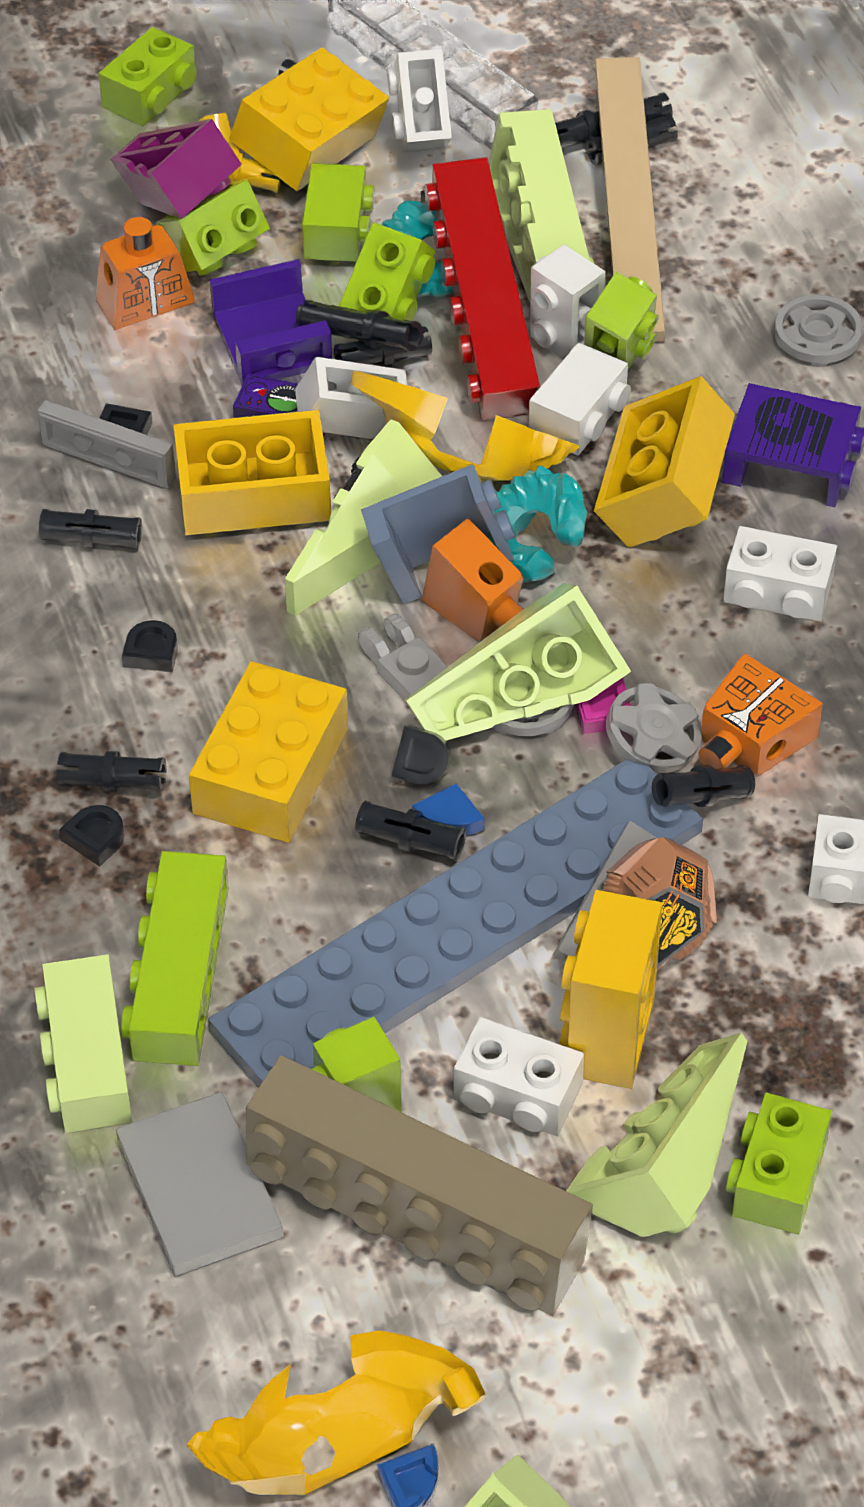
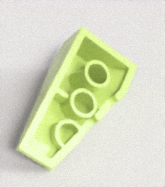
M391 419L363 451L356 463L362 472L349 492L342 488L339 490L332 501L335 507L331 513L327 529H315L287 574L285 590L288 613L296 616L381 563L372 547L361 509L442 477L399 422Z
M562 583L503 624L406 698L405 702L423 729L435 732L445 740H450L494 727V725L515 719L528 718L542 714L547 710L588 701L629 674L631 670L578 586Z
M742 1032L699 1045L658 1087V1091L663 1098L649 1105L641 1113L634 1112L622 1124L628 1134L611 1151L607 1147L600 1146L586 1161L566 1191L592 1203L593 1215L642 1237L665 1231L674 1234L690 1226L697 1217L696 1210L711 1187L748 1042Z

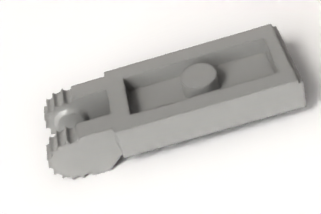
M393 613L386 617L383 623L388 636L395 642L398 649L390 653L384 639L369 627L358 633L359 636L357 637L363 652L378 667V673L405 701L406 698L448 666L420 637L415 638L410 625L405 620H402L401 616Z

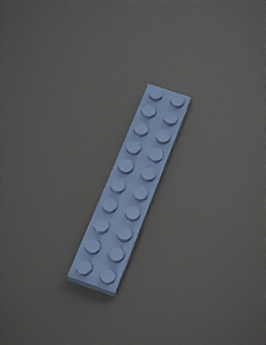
M626 759L208 1018L209 1031L258 1088L280 1055L311 1069L314 1067L313 1043L321 1040L330 1031L338 1028H349L371 1017H375L386 1034L576 913L623 827L629 821H632L657 838L666 837L683 845L702 832L703 818L688 804L671 805L670 807L658 806L653 799L651 789L652 781L657 774L649 766L640 765Z

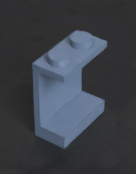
M473 464L361 509L372 547L403 604L422 597L413 568L429 562L432 546L467 518L487 538L492 536L497 548L509 561L514 560L508 540L516 538L510 519L506 510L496 513L495 510L502 508L495 487L491 479L485 482L481 481Z

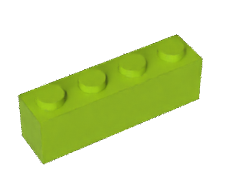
M162 851L158 872L149 873L146 898L147 904H152L150 916H141L138 931L139 948H144L142 960H133L130 972V992L135 993L133 1006H124L121 1022V1036L124 1039H130L133 1061L199 1066L229 891L225 855Z

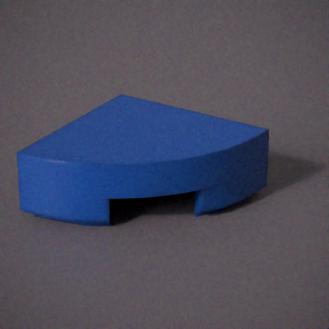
M457 783L412 805L413 810L423 813V818L455 827H464L466 835L485 830V818Z
M434 1443L377 1465L379 1479L392 1507H427L431 1502L438 1483V1456Z

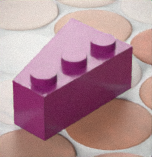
M213 119L139 133L110 159L140 204L180 219L184 218L204 198L215 195L226 188L231 182L229 176L242 165Z

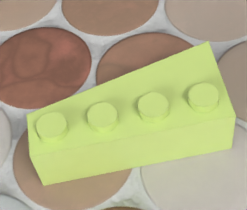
M552 109L499 113L489 159V167L505 236L530 305L531 267L540 258L548 256L565 244L594 264L587 251Z

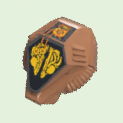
M652 838L637 844L606 871L608 874L606 875L607 880L604 881L603 891L662 902L657 971L670 959L682 960L683 957L692 954L703 943V940L706 939L710 928L713 927V923L717 924L714 879L708 860L669 838Z

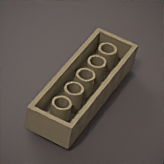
M282 1055L279 1056L246 1106L247 1165L251 1166L252 1171L260 1179L270 1184L281 1183L302 1193L304 1198L321 1209L332 1208L353 1218L355 1223L367 1232L373 1234L383 1233L404 1243L409 1251L420 1258H434L455 1268L464 1279L477 1285L487 1284L508 1294L514 1303L524 1309L532 1311L538 1309L554 1316L585 1261L593 1208L592 1203Z

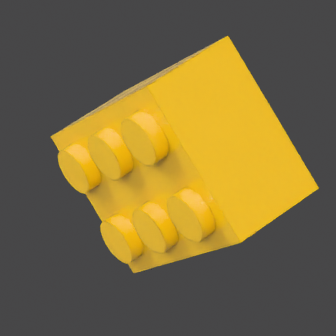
M321 47L242 99L229 140L298 191L309 183L312 163L337 164L376 136L390 97L340 61L338 57Z
M702 376L626 405L623 408L594 512L628 548L647 541H655L666 534L688 526H696L708 519L735 413Z
M319 410L173 424L185 535L329 521L331 516L330 478Z
M250 661L189 773L193 814L290 843L348 730L347 689Z
M595 889L590 911H579L574 933V943L578 944L575 956H567L562 976L561 988L566 990L560 1013V1021H564L559 1044L584 1053V1080L633 1089L655 1000L662 902Z

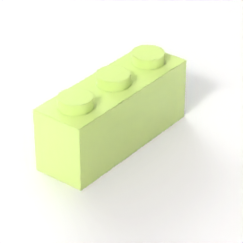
M109 954L42 964L45 986L35 987V997L39 1020L49 1019L51 1031L40 1033L44 1065H55L57 1077L46 1079L50 1113L61 1111L65 1133L132 1123Z

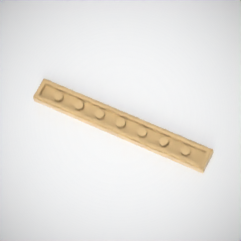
M640 57L596 59L595 72L612 277L615 272L627 278L630 276L637 277L646 282L651 287L653 293L657 294L655 313L659 315V320L653 333L657 334L655 342H664L665 325Z

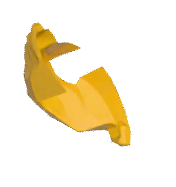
M352 371L350 384L382 408L386 423L391 419L399 422L435 467L452 473L473 464L481 481L490 479L492 482L512 480L513 476H524L529 470L536 471L537 466H544L548 469L552 465H558L569 454L575 452L580 447L577 444L533 430L496 415L481 464H475L438 451L431 441L435 435L448 398L378 376Z
M381 1330L350 1335L351 1360L355 1371L353 1377L324 1393L293 1395L285 1398L290 1364L272 1378L260 1391L244 1418L239 1419L228 1416L215 1420L208 1431L196 1432L188 1442L187 1447L207 1470L228 1480L230 1484L242 1486L247 1492L268 1495H305L411 1443L438 1405L445 1404L454 1416L482 1402L486 1393L475 1369L443 1347L404 1334ZM318 1437H325L335 1450L331 1466L309 1475L303 1471L305 1466L301 1459L307 1448L319 1440Z

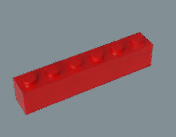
M483 157L433 164L432 183H427L424 187L425 200L428 212L436 211L438 221H433V236L436 249L444 248L446 258L441 259L443 283L445 287L452 286L454 297L449 298L451 320L453 325H461L463 335L458 336L461 364L469 363L471 375L466 376L469 401L471 404L478 403L482 421L495 419L496 415L503 418L529 415V400L539 390L540 383L488 158Z

